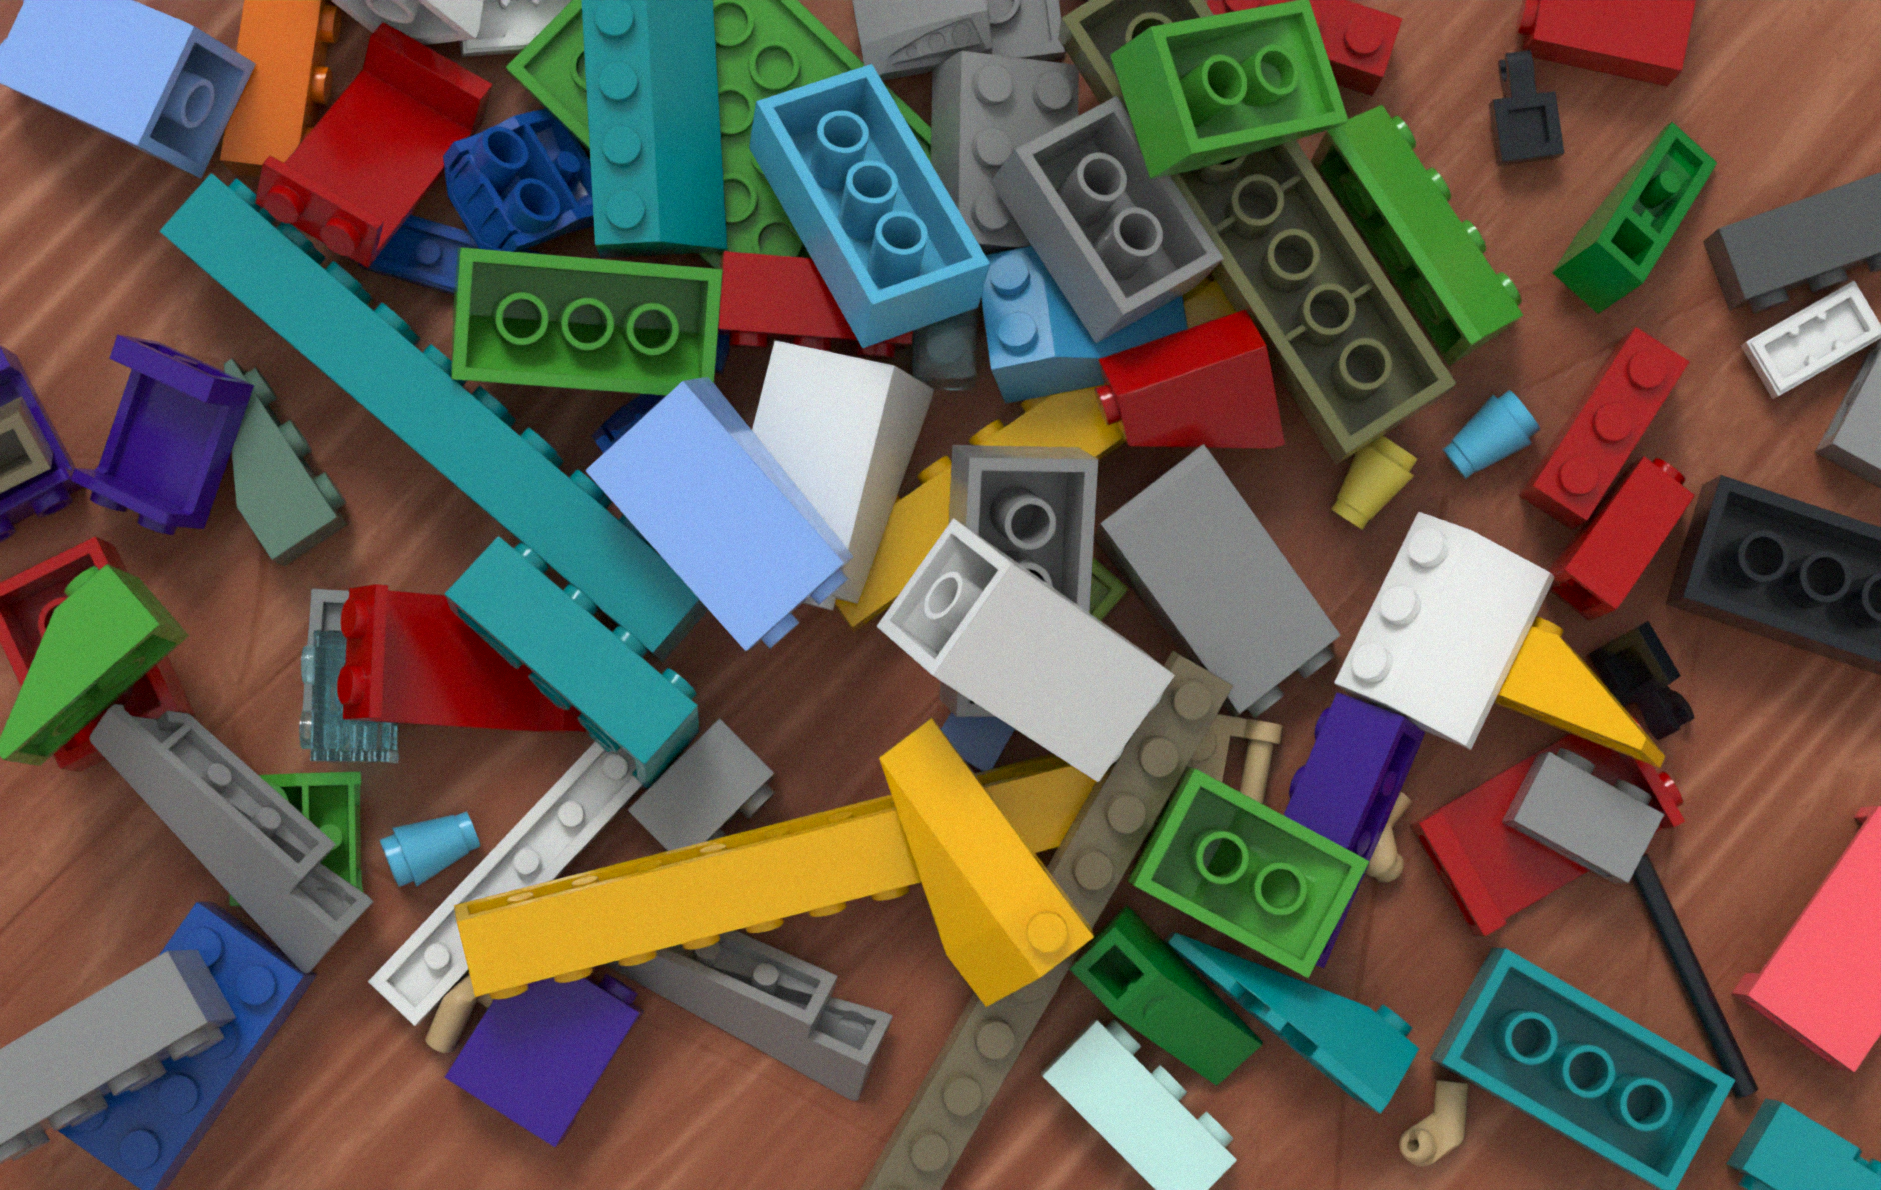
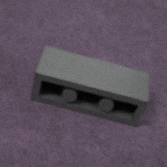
M1881 172L1718 228L1703 242L1729 311L1749 304L1753 314L1769 310L1790 300L1787 291L1809 284L1812 293L1832 288L1849 280L1846 270L1866 263L1871 273L1881 271Z

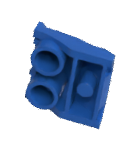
M546 109L512 116L483 132L454 141L443 155L448 198L480 249L521 252L524 249L555 239L566 233L594 226L591 162L577 139Z

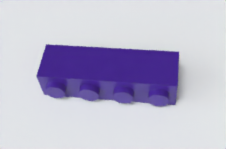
M1337 692L1331 707L1326 708L1317 721L1314 733L1315 744L1306 764L1301 766L1293 776L1289 788L1290 801L1284 816L1370 861L1425 732L1404 716ZM1368 865L1323 949L1316 966L1325 968Z

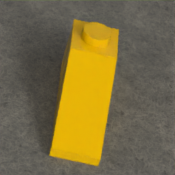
M1536 616L1494 703L1660 768L1666 756L1584 660L1561 638L1564 630L1556 624Z

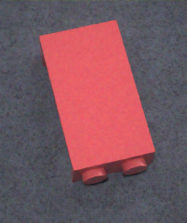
M1880 805L1861 807L1854 818L1863 825L1760 973H1745L1731 993L1835 1069L1850 1072L1857 1070L1881 1035Z

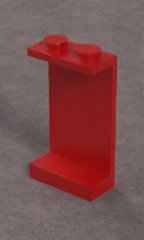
M382 22L370 36L362 71L284 163L271 155L264 161L255 204L267 210L277 220L291 224L325 243L333 252L347 256L369 268L444 173L443 155L452 143L473 136L481 126L493 84L387 23Z
M381 584L349 588V599L343 605L340 620L342 634L347 638L346 662L340 670L337 681L338 699L343 704V720L542 733L586 732V729L577 719L581 714L580 711L573 705L568 711L555 706L529 679L528 676L532 670L525 664H522L519 669L510 665L450 610L445 595L388 590V585Z
M1631 716V717L1637 722V724L1641 727V725L1638 723V721H1637L1633 716ZM1569 733L1410 824V827L1473 936L1485 937L1506 925L1505 919L1590 871L1502 823L1507 810L1538 754L1551 752L1557 755L1560 748L1569 750L1593 763L1595 768L1591 775L1611 786H1614L1616 780L1620 779L1650 794L1652 798L1648 806L1664 814L1655 833L1661 829L1675 828L1685 822L1677 808L1683 805V799L1670 776L1664 771L1657 773L1651 764Z

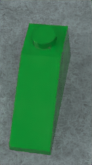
M1673 122L1665 126L1578 231L1552 273L1597 314L1626 296L1645 282L1714 170L1717 162Z

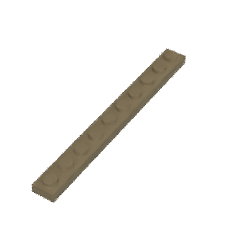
M1174 651L1171 652L1164 664V667L1175 675L1164 690L1159 703L1149 711L1128 740L1118 760L1111 764L1101 780L1095 783L1047 866L1048 871L1089 923L1091 929L1097 922L1233 687L1227 681ZM1081 948L1041 978L987 1007L974 992L860 1190H941Z

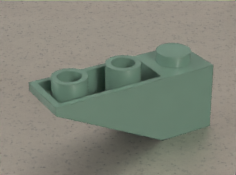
M230 359L224 363V371L254 385L232 448L237 508L270 558L285 567L348 525L338 510L347 502L330 476L324 472L316 477L304 459V456L310 453L312 449L294 422L290 419L284 424L280 423L269 406L270 403L278 398L258 368L255 367L247 372L235 360Z

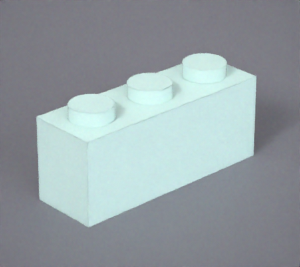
M1093 1018L1040 1074L1155 1190H1208L1237 1161L1226 1149L1227 1145L1234 1138L1207 1111L1197 1120L1179 1102L1188 1092L1161 1065L1150 1073L1133 1056L1142 1046L1115 1019L1104 1027L1097 1019Z

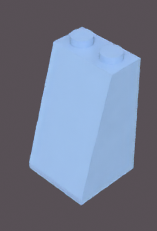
M23 0V5L8 37L0 45V84L200 179L256 63L197 27L134 0Z
M709 377L682 381L585 470L745 651L758 644L761 640L771 649L800 623L792 614L794 610L810 596L820 605L849 579L841 571V568L854 556Z

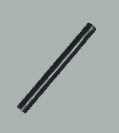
M1644 854L1631 880L1721 1071L1735 1079L1731 1088L1734 1098L1739 1099L1748 1096L1759 1088L1648 854Z

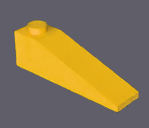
M932 717L879 757L945 953L986 1007L1041 978L1094 938L1089 923Z

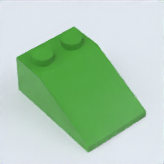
M1296 0L1152 26L1110 54L1150 179L1206 168L1330 130L1349 122L1309 0Z
M106 564L100 570L96 566L88 568L68 584L64 591L68 598L56 607L1 734L0 757L3 760L41 766L189 637V634L139 577Z
M1187 766L1126 881L1309 978L1370 861L1209 775Z

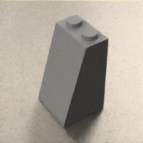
M1204 444L1100 523L1094 535L1095 542L1185 657L1233 685L1223 703L1231 716L1236 717L1247 709L1256 718L1284 696V693L1277 685L1294 671L1298 670L1301 676L1306 679L1335 656L1328 648V645L1341 636Z

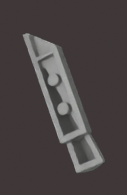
M114 704L107 710L90 734V741L303 973H309L374 902L366 894L321 864L336 844L190 714L166 711L159 719L133 717L124 710V705Z
M736 930L720 934L721 939L717 943L704 948L688 950L682 948V944L656 950L657 956L642 964L621 966L618 964V960L605 964L852 1101L859 1099L893 1018L892 1015L886 1012L831 997L835 990L837 975Z

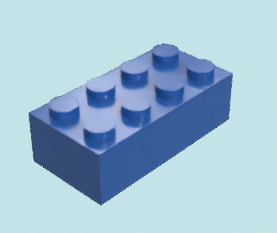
M196 902L159 955L166 951L198 949L236 1016L234 1020L220 1027L225 1038L191 1058L186 1055L173 1061L172 1057H169L162 1062L167 1072L158 1079L134 1092L127 1090L116 1096L112 1092L103 1096L108 1104L105 1110L79 1125L72 1127L69 1124L57 1130L141 1190H165L169 1187L317 976L313 971L309 973L300 971L279 947L214 902Z

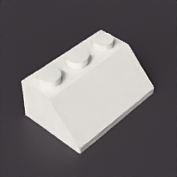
M1418 511L1334 683L1355 699L1404 716L1421 730L1471 750L1555 576L1472 530Z

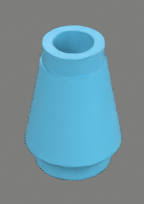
M1508 390L1499 398L1492 395L1451 440L1452 442L1442 450L1463 478L1467 479L1474 472L1477 473L1532 445L1529 438L1541 429L1518 397L1511 390Z
M467 811L455 816L449 815L393 827L394 834L379 840L398 887L414 882L417 887L469 854V851L481 847Z

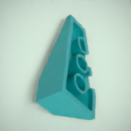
M1170 932L1164 940L1174 952L1361 1106L1379 1114L1390 1102L1420 1049L1406 1038L1413 1028L1383 1004L1375 1012L1368 1006L1176 932Z

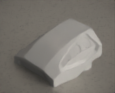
M852 0L864 66L872 64L882 81L931 72L939 64L960 51L992 54L993 44L987 0Z

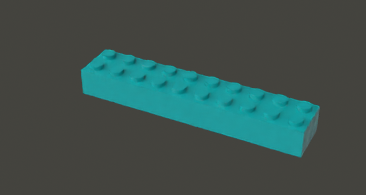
M211 173L159 232L518 540L532 549L566 581L585 594L601 611L620 627L632 634L649 652L663 663L705 615L708 608L655 551L652 545L624 514L618 520L607 511V508L613 502L606 496L604 491L578 469L570 478L558 469L565 461L551 445L529 427L519 436L511 429V426L517 420L508 413L509 410L480 385L470 394L463 388L468 380L451 379L452 361L432 344H429L423 352L417 349L415 345L421 338L411 330V327L382 302L374 311L367 305L372 301L373 297L336 262L332 261L326 269L322 268L320 264L326 257L314 247V244L291 224L281 222L277 228L274 227L272 224L277 219L267 210L255 204L257 195L240 180L235 178L227 187Z

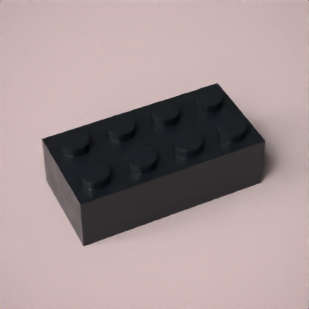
M1720 475L1702 485L1665 604L1881 675V527Z

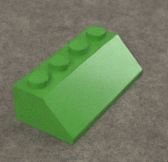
M1380 105L1349 118V122L1342 126L1327 130L1311 161L1450 367L1512 327L1523 316L1518 307L1522 303L1521 296L1511 279L1503 272L1496 275L1484 257L1483 253L1486 252V245L1476 227L1469 220L1461 222L1447 202L1451 199V193L1444 179L1434 168L1430 167L1426 170L1414 153L1413 149L1416 148V141L1407 124L1397 115L1391 118L1383 105Z
M460 247L457 249L451 379L666 396L685 380L709 377L714 383L722 269Z

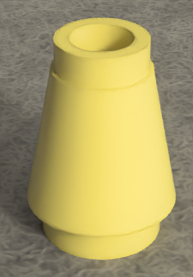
M1381 436L1356 452L1337 495V501L1331 510L1363 530L1368 521L1372 520L1414 477L1410 470L1418 459L1391 440Z

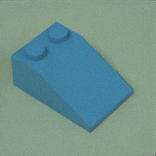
M1032 246L985 255L990 262L981 299L991 371L1005 404L1104 385L1098 359L1188 329L1183 296H1180L1096 344Z

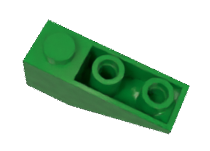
M1128 905L1094 935V938L1082 946L1070 967V970L1115 1016L1216 1086L1263 1044V1041Z

